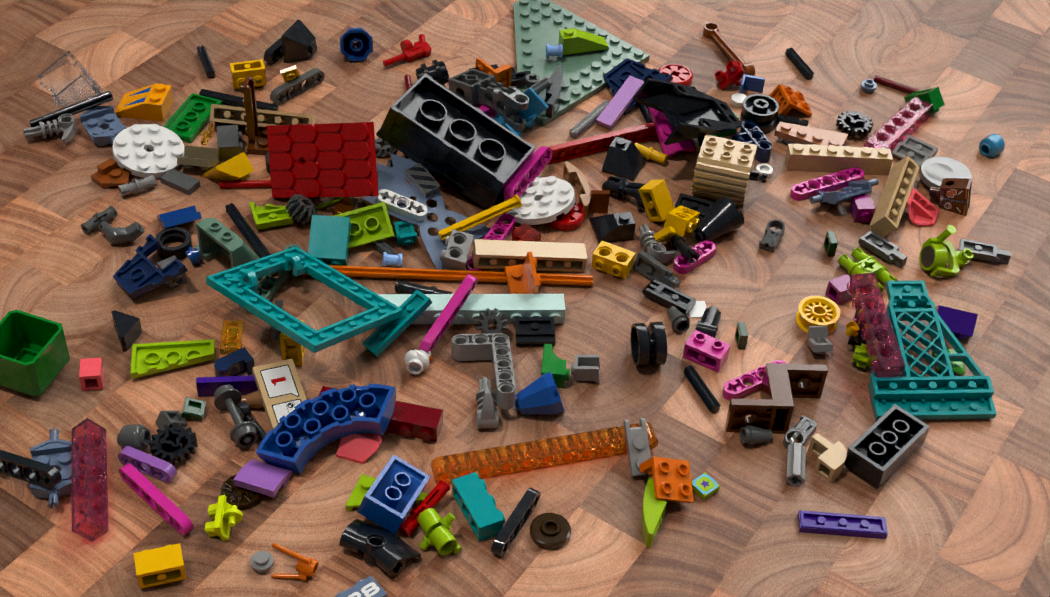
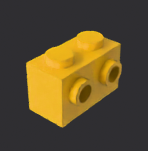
M263 59L230 63L231 80L234 89H241V84L245 82L246 76L254 79L255 87L267 85Z
M665 179L650 180L638 189L649 221L663 222L667 218L668 212L675 209Z
M180 543L133 553L140 589L187 579Z

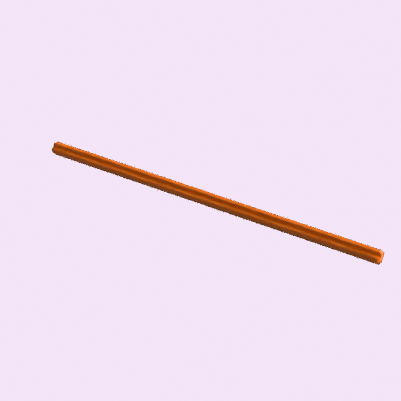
M328 265L347 277L463 281L470 274L478 278V282L507 283L505 272ZM537 273L541 277V284L593 285L592 275Z

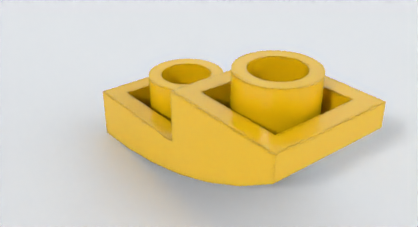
M296 65L280 70L285 83L300 76Z

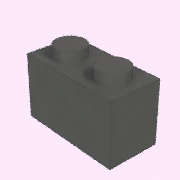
M238 125L217 126L219 161H227L243 152L242 132H238Z

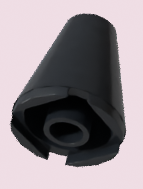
M727 197L718 199L695 228V238L699 242L712 241L740 228L744 224L742 211H737L735 208L737 205Z

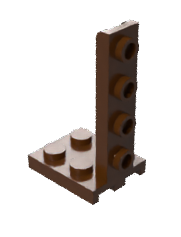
M246 76L245 82L241 84V94H244L242 107L245 108L244 122L247 123L245 135L248 136L249 142L247 154L266 156L268 153L267 128L258 127L254 79Z

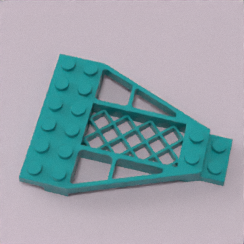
M887 281L885 288L889 302L886 307L868 383L875 420L880 419L894 404L919 420L995 418L997 413L992 399L994 389L990 376L983 374L939 316L934 302L928 296L925 281ZM901 321H909L911 324L907 326ZM920 321H928L929 325L926 326ZM913 326H916L917 328L922 330V332L919 334L911 328ZM886 329L890 331L895 354H881ZM907 333L915 340L911 342L904 335ZM926 333L929 336H931L934 340L930 342L928 339L923 337V335ZM944 337L956 353H948ZM919 341L927 348L923 350L915 344ZM910 350H912V351H914L915 353H917L919 356H918L917 359H916L915 357H913L912 355H910L908 352H909ZM929 350H932L933 352L938 354V357L934 358L927 352ZM922 357L931 363L929 367L920 362ZM950 361H963L974 376H954ZM878 362L897 363L901 377H875ZM916 366L917 368L922 370L923 373L919 375L914 370H912V368ZM936 366L942 370V374L936 373L932 370V367Z

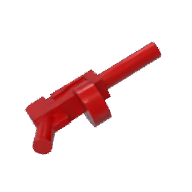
M420 34L419 41L415 42L414 46L408 39L401 41L402 54L384 60L383 65L387 67L402 60H406L408 63L422 56H430L432 48L425 41V35Z

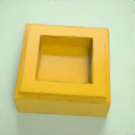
M668 226L653 234L656 241L665 242L677 235L675 228Z

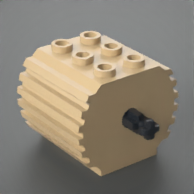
M705 135L695 167L691 194L713 200L727 197L737 205L744 206L750 180L758 181V179H761L762 183L767 181V173L760 175L758 171H753L757 145Z

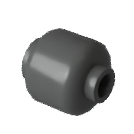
M142 424L125 425L117 435L118 445L122 449L125 446H130L144 451L150 445L149 441H151L150 430Z

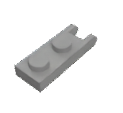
M640 418V427L631 428L629 420H623L631 477L649 475L640 473L639 464L651 458L645 418Z

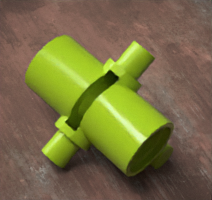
M434 508L426 509L420 513L417 522L426 534L423 536L424 540L419 546L426 550L430 545H434L441 555L449 554L452 551L455 554L460 553L462 547L449 530L451 523L456 519L455 516L449 512L444 518L440 517Z

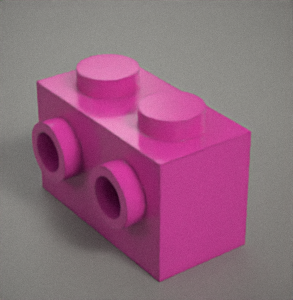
M694 330L685 343L683 358L718 373L728 359L731 345Z

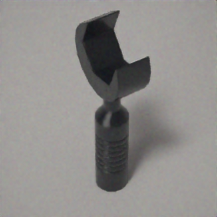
M245 401L238 403L239 407L236 408L242 420L247 419L257 425V435L262 441L267 433L256 420L251 418L249 405Z

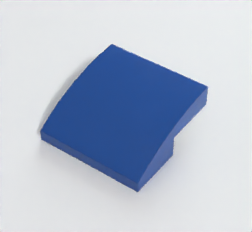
M195 205L157 215L158 221L164 228L202 219L200 211L197 212Z

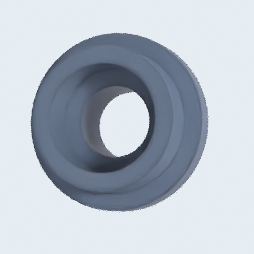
M871 79L861 82V90L865 93H873L877 88V84Z

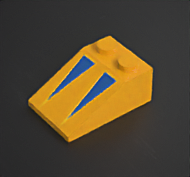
M152 84L127 92L123 95L114 113L119 117L164 122L174 103L172 86Z

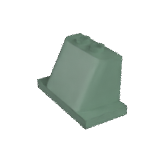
M205 218L196 223L199 245L195 246L194 249L197 248L202 259L206 262L221 253L231 260L232 268L260 259L242 238L217 219Z

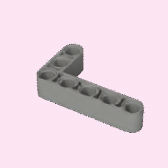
M502 333L458 334L453 336L451 346L452 358L457 361L492 360L497 406L506 410L515 406L516 385L509 337Z

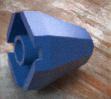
M348 28L340 37L341 53L350 61H364L373 52L372 36L363 28Z
M552 371L544 373L516 394L515 408L517 411L521 410L522 415L559 414L565 412Z

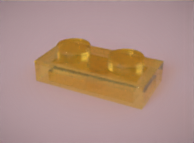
M243 320L223 321L220 355L230 354L241 349L244 328Z

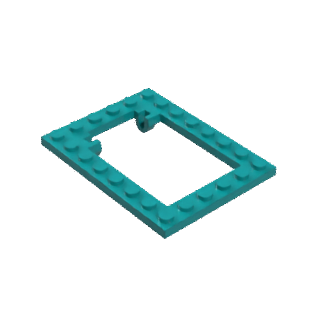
M296 246L206 277V284L313 353L379 327L403 315V309ZM279 270H293L294 276L307 273L367 310L316 331L255 293L259 285L257 278L270 275Z

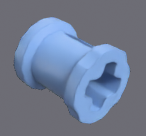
M546 43V58H549V56H559V58H562L563 45H549V43Z
M383 252L382 267L402 268V253L391 255Z

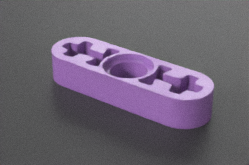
M125 446L118 454V459L123 465L130 463L139 472L162 482H171L177 474L176 468L169 462L133 447Z

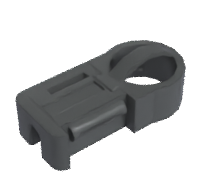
M774 219L768 222L765 236L762 241H759V249L771 253L775 251L785 231V224L782 221Z
M801 415L795 427H791L786 432L783 446L787 449V446L793 444L795 439L799 440L804 446L816 431L817 422Z

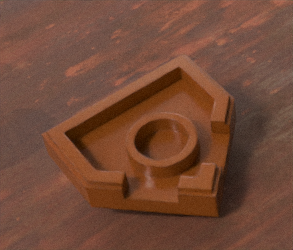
M110 158L97 165L98 172L91 175V180L101 188H110L111 186L129 183L131 171L126 168L122 169L114 159Z

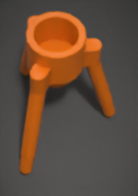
M276 543L272 544L273 548L298 559L296 571H299V574H272V578L306 581L307 577L313 578L319 564L318 560L304 557Z

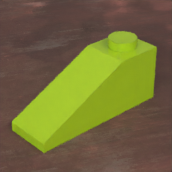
M576 28L559 30V44L563 45V55L608 49V44L604 37Z

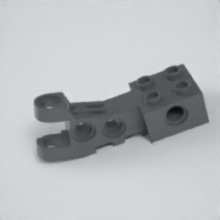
M474 68L448 79L449 90L472 106L478 103L487 105L503 116L504 123H507L514 131H523L525 129L526 120L519 115L518 110L524 111L528 109L529 97L515 87H503V83H496L494 75Z

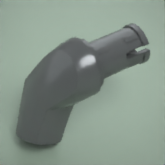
M106 221L99 224L103 228L98 226V230L107 236V241L115 245L133 242L145 232L143 226L138 222H134L125 228H114Z

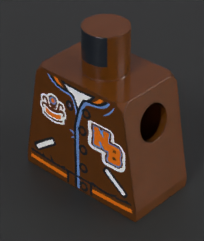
M945 178L940 187H930L929 196L939 198L938 207L940 209L966 216L970 206L972 179Z

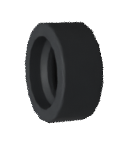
M180 227L166 228L160 231L155 238L161 244V247L156 251L162 259L175 256L178 260L187 257L185 251L189 250V247H193L190 233ZM171 241L184 242L176 247L164 246Z

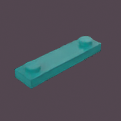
M417 289L400 306L403 309L402 317L380 325L362 343L364 348L378 357L432 304L431 299Z

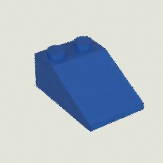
M393 454L365 494L357 512L396 534L431 476Z

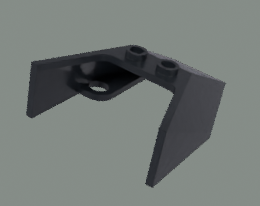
M647 78L633 98L638 103L664 113L669 123L675 128L664 142L665 145L733 130L742 126L726 102L682 84Z

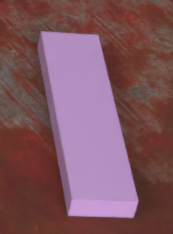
M629 76L596 119V123L612 129L633 101L634 96L642 87L644 81Z

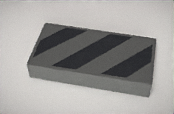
M420 163L405 170V175L425 197L441 189V185Z

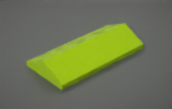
M385 202L334 215L350 217L349 249L395 237Z

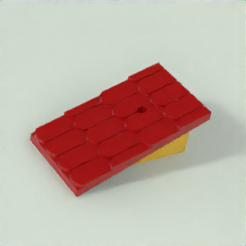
M374 122L266 126L272 198H291L294 194H302L304 197L379 196Z

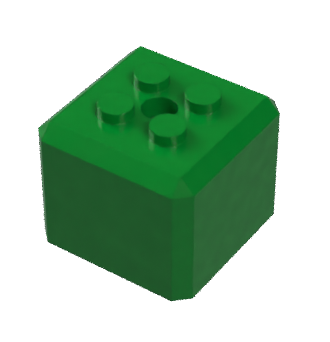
M20 310L9 311L0 321V385L32 396L41 395L70 360L62 324Z

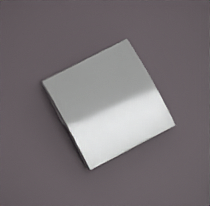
M908 134L903 142L900 141L891 154L900 159L909 156L921 168L925 160L936 155L938 148Z

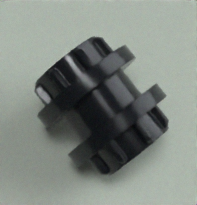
M433 60L432 66L426 67L425 63L420 64V68L416 69L417 80L426 73L444 87L446 83H449V74L443 61L437 62V60Z

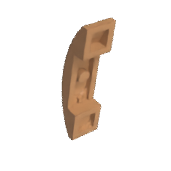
M566 161L564 162L563 177L565 181L575 185L579 194V204L583 207L585 219H587L591 198L590 186L582 172Z

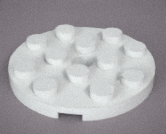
M134 124L122 130L115 137L112 152L113 158L119 167L131 171L132 175L143 178L153 175L155 178H159L172 168L181 167L182 164H177V157L184 156V144L177 134L158 124Z
M555 176L536 177L520 196L522 208L519 209L517 207L506 212V214H511L515 217V222L526 225L552 222L557 220L556 216L562 213L566 215L575 204L574 189L570 183Z

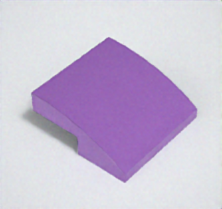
M252 459L233 479L234 486L275 497L280 487L284 488L293 474V470Z

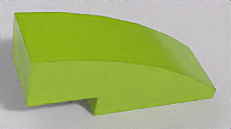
M651 478L648 479L641 511L643 538L646 546L651 548L663 520L667 504L666 501L655 499L654 483Z

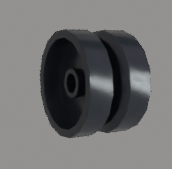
M749 95L742 103L739 121L741 124L746 120L753 121L764 134L770 133L776 126L779 104L774 98L767 95Z
M650 322L648 328L645 323H633L630 332V343L635 366H647L649 361L653 365H665L667 359V337L663 323Z

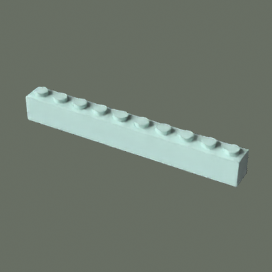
M412 294L378 295L400 307ZM425 294L431 299L432 304L411 324H434L454 294ZM470 294L451 324H482L475 321L476 319H484L479 315L480 312L487 316V308L490 309L492 315L494 308H497L496 316L504 312V316L500 319H508V322L502 324H515V317H554V324H564V294ZM490 319V320H488L487 323H488V324H495V323H496V320L493 319V321H491V319Z

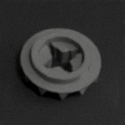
M380 137L375 139L376 156L387 157L396 152V148Z

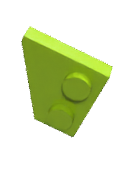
M249 202L257 230L293 223V218L287 213L286 206L266 204L265 207L255 206V202Z

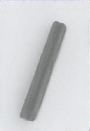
M604 100L569 130L570 137L576 138L594 123L609 104L608 100Z

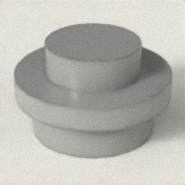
M267 551L256 552L250 559L251 567L258 573L268 572L274 563L273 556Z

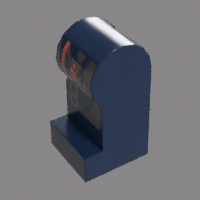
M245 347L221 357L214 363L215 377L237 376L244 372L250 375L252 374V368L255 367L254 359Z

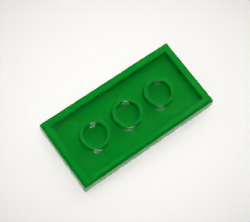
M192 93L163 127L177 134L182 142L191 144L210 121L211 104L223 105L222 101Z

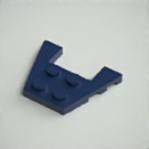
M628 58L603 75V79L613 96H615L629 76L644 82L647 78L667 82L672 80V75L668 73L666 75L662 74L655 68L649 69L644 64ZM634 100L624 111L625 115L636 108Z
M151 234L147 236V242L144 246H139L135 250L137 254L132 260L128 259L113 276L114 280L133 299L188 271L185 265L177 258L165 268L159 270L147 258L161 247L158 240Z

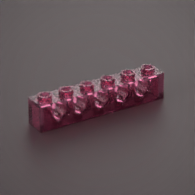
M914 97L906 103L904 108H900L897 114L892 116L887 123H884L881 129L876 130L871 138H867L864 147L890 149L892 153L900 141L903 142L908 134L911 135L929 118L933 104Z
M875 273L852 274L850 283H847V292L852 296V307L857 312V323L862 327V339L866 340L867 343L866 350L867 355L871 356L872 370L876 372L877 377H902L905 363Z
M86 418L72 428V532L93 542L109 531L107 437L105 428Z

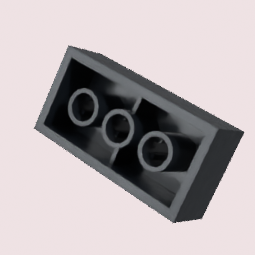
M894 404L848 448L844 465L879 488L925 442L930 426Z

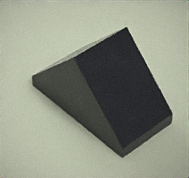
M116 310L111 311L123 352L127 351L142 333L140 318Z

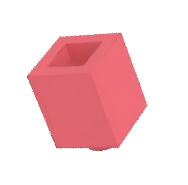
M101 357L80 359L79 380L82 391L103 389L105 371Z

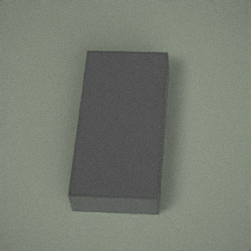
M173 168L160 177L162 184L187 195H190L200 187V180Z

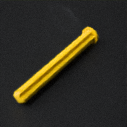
M514 195L513 198L440 230L438 232L439 238L444 241L447 236H451L452 229L464 232L517 207L520 209L522 208V202L518 195Z

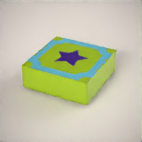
M706 472L692 481V490L703 500H706L720 489V485Z

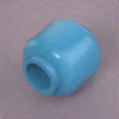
M990 134L980 141L979 149L982 155L993 158L1003 152L1005 143L1000 135Z

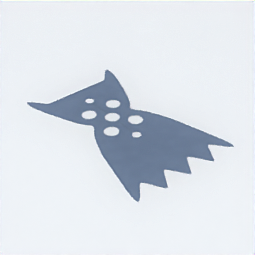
M391 154L393 167L377 163L378 191L387 189L407 198L414 196L417 202L427 207V215L434 213L438 216V220L431 222L427 219L426 215L423 221H414L390 210H387L388 214L418 225L422 240L437 269L444 270L442 269L443 261L440 260L442 250L447 249L444 246L445 240L442 241L439 235H429L428 229L434 227L440 231L449 227L450 225L445 223V218L453 217L456 223L468 217L446 210L440 190L425 197L405 175L406 169L418 163L411 158L406 159ZM377 196L362 197L373 205L377 204ZM433 199L437 202V206L430 208L426 205V201ZM404 203L397 204L400 208L407 207ZM480 224L464 231V233L474 235L472 241L474 242V239L487 235L490 228Z

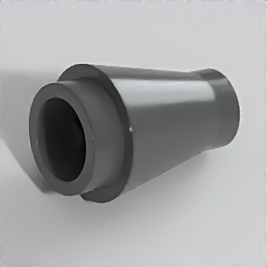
M670 307L667 310V315L669 316L672 329L679 333L688 330L690 326L689 318L676 307Z
M747 425L740 430V441L747 446L771 442L772 431Z

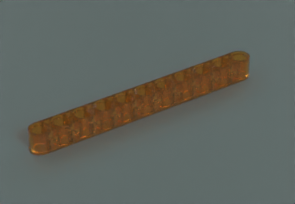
M646 422L649 447L653 449L658 445V438L652 424ZM640 423L630 424V428L640 427ZM624 426L440 456L433 459L430 465L435 483L438 484L440 480H443L449 485L452 484L453 479L476 472L480 479L623 455L627 454Z

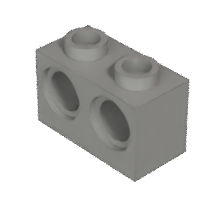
M452 229L451 236H447L444 246L447 249L442 250L441 253L442 269L465 270L474 235Z

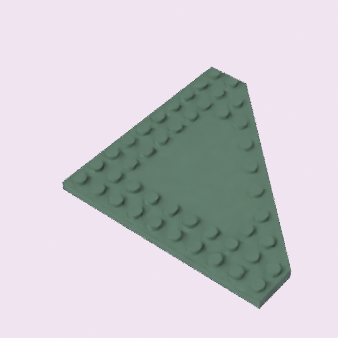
M518 0L513 3L517 73L530 71L531 73L538 74L541 80L544 77L550 78L557 66L562 65L561 99L552 119L545 117L546 110L535 118L536 123L543 127L606 88L607 85L603 75L626 58L642 64L649 61V54L550 0ZM576 28L604 37L608 44V49L567 54L563 55L562 58H559V56H549V58H546V43H549V45H559V30ZM520 85L517 88L523 92L527 85ZM544 89L538 95L546 103V89Z

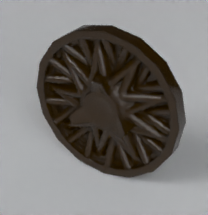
M236 475L224 481L221 487V495L227 497L226 501L230 505H236L238 508L253 505L262 495L258 492L234 486L233 479Z
M555 513L538 515L532 520L530 525V536L533 541L545 548L560 547L569 540L571 535V527L567 519Z

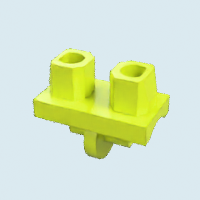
M225 495L218 497V503L209 505L208 515L211 519L215 520L205 523V532L208 536H219L222 541L229 540L231 527H234L235 524L240 523L243 519V513L238 510V506L230 505L226 501L227 497Z

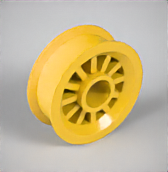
M808 296L799 303L796 323L806 333H808L809 326H827L829 335L837 328L841 314L840 308L829 298Z

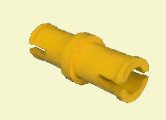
M637 142L635 143V146L646 157V160L651 159L662 165L665 164L667 154L658 152L653 147L648 148Z

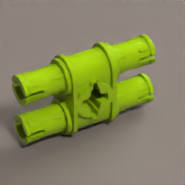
M860 247L855 248L851 253V256L858 262L855 263L846 254L838 258V264L848 271V275L856 279L860 286L867 287L876 296L880 295L885 289L877 280L882 281L884 284L887 281H898L897 278L888 272L886 266L881 265L875 260L874 256H869Z

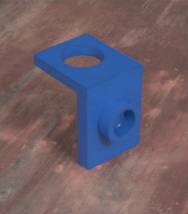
M744 74L739 93L742 94L743 89L763 93L765 78Z

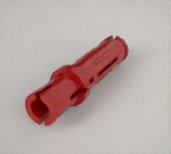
M440 480L416 509L413 508L411 510L410 516L399 527L403 535L410 537L419 526L417 518L420 513L426 509L434 508L445 494L450 491L448 483Z

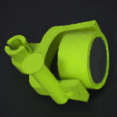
M948 225L947 229L938 237H930L922 244L923 247L919 255L920 265L924 270L932 271L930 273L931 277L954 276L959 272V267H964L969 263V259L974 256L969 248H965L963 251H955L952 243L945 241L951 234L956 233V228L953 225ZM948 261H949V269L945 268Z

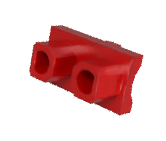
M731 60L726 65L727 71L725 73L722 70H718L714 74L720 89L724 90L733 84L741 85L740 79L745 71L740 61L736 63Z

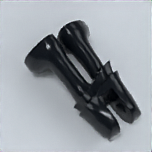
M610 176L603 183L602 190H610V194L618 198L621 197L623 200H625V196L633 197L636 199L637 208L642 211L645 210L638 190L645 184L628 182L627 178Z

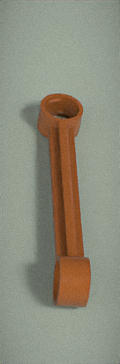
M712 22L704 24L703 35L706 38L713 39L731 60L736 63L740 61L743 64L744 74L755 76L754 65L751 62L746 63L721 36L719 25Z

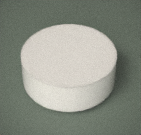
M735 93L731 97V104L742 108V103L747 96Z
M759 164L756 166L755 171H758L760 175L767 173V179L772 177L773 168L768 164Z

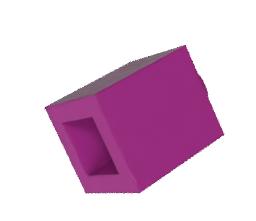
M870 195L852 196L849 210L854 223L872 221L875 207Z
M845 274L828 282L825 295L837 305H841L852 300V297L855 296L854 293L857 292L858 284Z

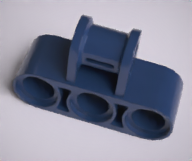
M743 121L740 133L734 135L731 140L757 145L755 159L761 163L768 162L771 156L772 143L755 122Z

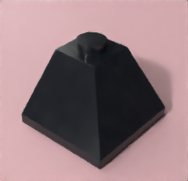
M297 20L282 35L284 63L308 60L317 51L316 38L301 20Z
M615 137L609 146L602 172L617 177H625L634 182L646 163V159L632 141Z
M631 212L589 218L599 244L601 241L612 243L634 240L636 223Z

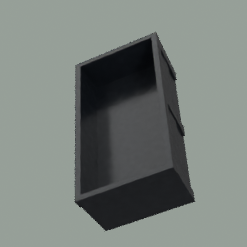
M426 73L390 107L381 128L376 133L385 142L415 162L420 163L431 173L486 210L504 201L505 187L532 157L536 148L530 142H526L484 114L479 108H475L433 80Z

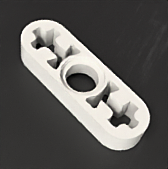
M387 189L378 191L379 196L376 197V203L385 202L387 210L414 221H423L426 218L427 207L424 204ZM404 203L407 207L400 208L397 204Z

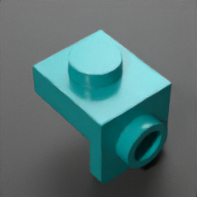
M406 221L394 222L398 245L409 246L414 244L417 240V232H415L413 224Z

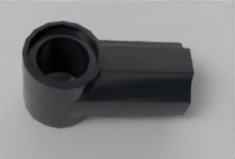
M714 306L706 308L695 330L715 338L717 325L721 318V312L718 308Z

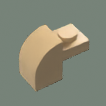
M816 433L812 436L808 451L818 457L814 471L826 481L832 483L842 473L847 451L840 441L833 445L826 438Z

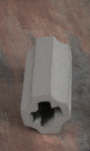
M794 442L787 446L785 481L790 486L797 487L805 482L806 447L802 443Z

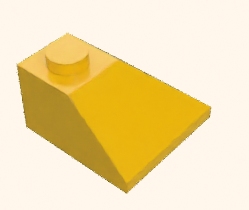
M242 152L205 172L203 176L204 178L236 181L238 179L244 181L251 177L249 173L255 170L245 152Z

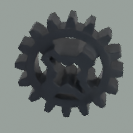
M847 110V113L842 112L841 115H838L836 126H838V130H842L841 133H847L848 137L853 136V138H856V136L862 138L863 135L868 136V133H871L873 122H871L872 118H868L867 114L862 115V112H856V110L850 112Z
M173 423L171 428L165 425V430L157 429V435L151 436L152 441H149L151 455L166 462L169 461L172 465H175V461H179L182 464L184 458L190 460V454H195V448L198 447L196 433H192L190 427L185 429L184 424L176 427V424Z

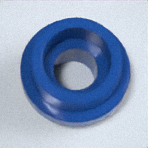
M189 247V250L185 252L192 265L195 263L200 264L199 259L202 257L197 248L192 249V247Z

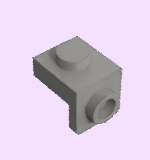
M827 326L808 327L807 345L816 354L833 352V343L828 339Z

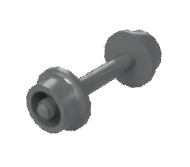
M232 385L220 386L214 393V405L218 410L229 411L236 425L230 432V439L239 447L247 448L258 439L257 425L251 421L243 422L236 408L237 404L241 401V393L234 389Z

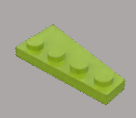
M215 339L133 344L131 379L214 360Z

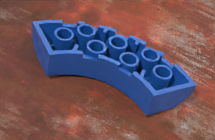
M353 384L349 385L348 388L338 390L333 388L324 391L320 396L311 400L308 398L295 406V410L286 417L283 416L279 419L278 425L272 431L269 430L262 440L256 454L266 463L293 470V473L301 475L309 460L320 449L337 439L360 433L384 435L394 411L396 389L395 387L381 384H369V386H356Z

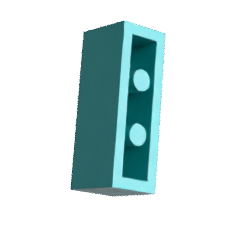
M476 472L453 479L452 495L478 542L498 535L505 523V517L501 510L498 511L493 495L488 494L485 481L480 479Z

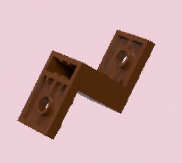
M766 363L760 388L761 399H731L725 424L726 432L740 433L742 427L750 425L771 430L774 434H786L794 409L793 398H821L828 373L827 365Z

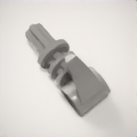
M72 114L60 115L58 122L56 120H53V123L47 121V124L44 125V122L41 121L39 122L40 126L23 129L25 138L42 136L43 139H46L47 134L52 137L53 133H56V135L61 133L63 135L62 143L69 142L77 133Z
M647 224L639 227L641 234L639 242L645 253L661 264L671 261L676 256L678 251H666V248L655 240L653 236L655 232L650 231Z
M487 377L479 380V391L476 393L477 429L498 428V409H496L495 402L496 393L491 389V380L487 379Z

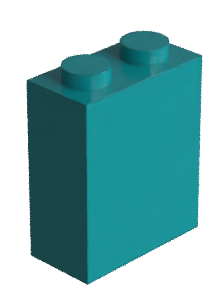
M312 215L308 254L328 265L347 266L351 230L350 217Z

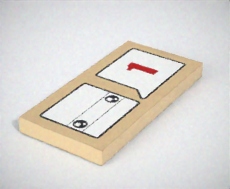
M293 359L252 368L265 412L273 430L280 422L279 419L281 417H286L295 410V406L307 400Z

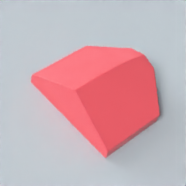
M913 188L906 203L909 220L916 226H933L939 209Z
M360 433L342 437L336 457L364 464L370 456L378 451L382 443L381 436L379 434Z

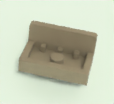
M186 145L184 147V156L177 157V164H182L183 168L200 166L201 170H210L211 167L219 164V149Z

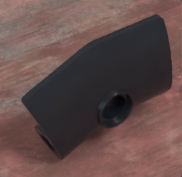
M360 519L354 520L346 527L339 542L341 547L353 552L360 553L363 551L365 562L377 564L391 576H396L402 571L406 559L412 557L421 558L420 553L397 535Z

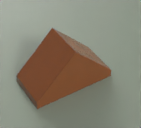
M591 190L590 213H608L610 190Z

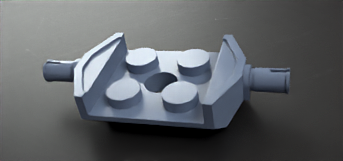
M96 106L79 115L85 130L93 142L99 146L109 143L113 144L115 137L127 128L126 125L123 126L114 113L113 106Z
M877 178L848 182L849 187L841 188L842 191L840 192L817 191L818 195L810 197L809 200L811 204L817 202L822 204L824 202L826 204L839 205L841 202L852 200V196L872 194L871 187L878 185L879 181Z
M54 428V433L53 429L49 431V440L30 448L32 460L56 467L62 476L61 482L51 489L30 484L31 494L38 498H48V507L50 509H53V504L55 509L58 508V498L60 496L72 494L77 489L76 443L58 439L59 430Z

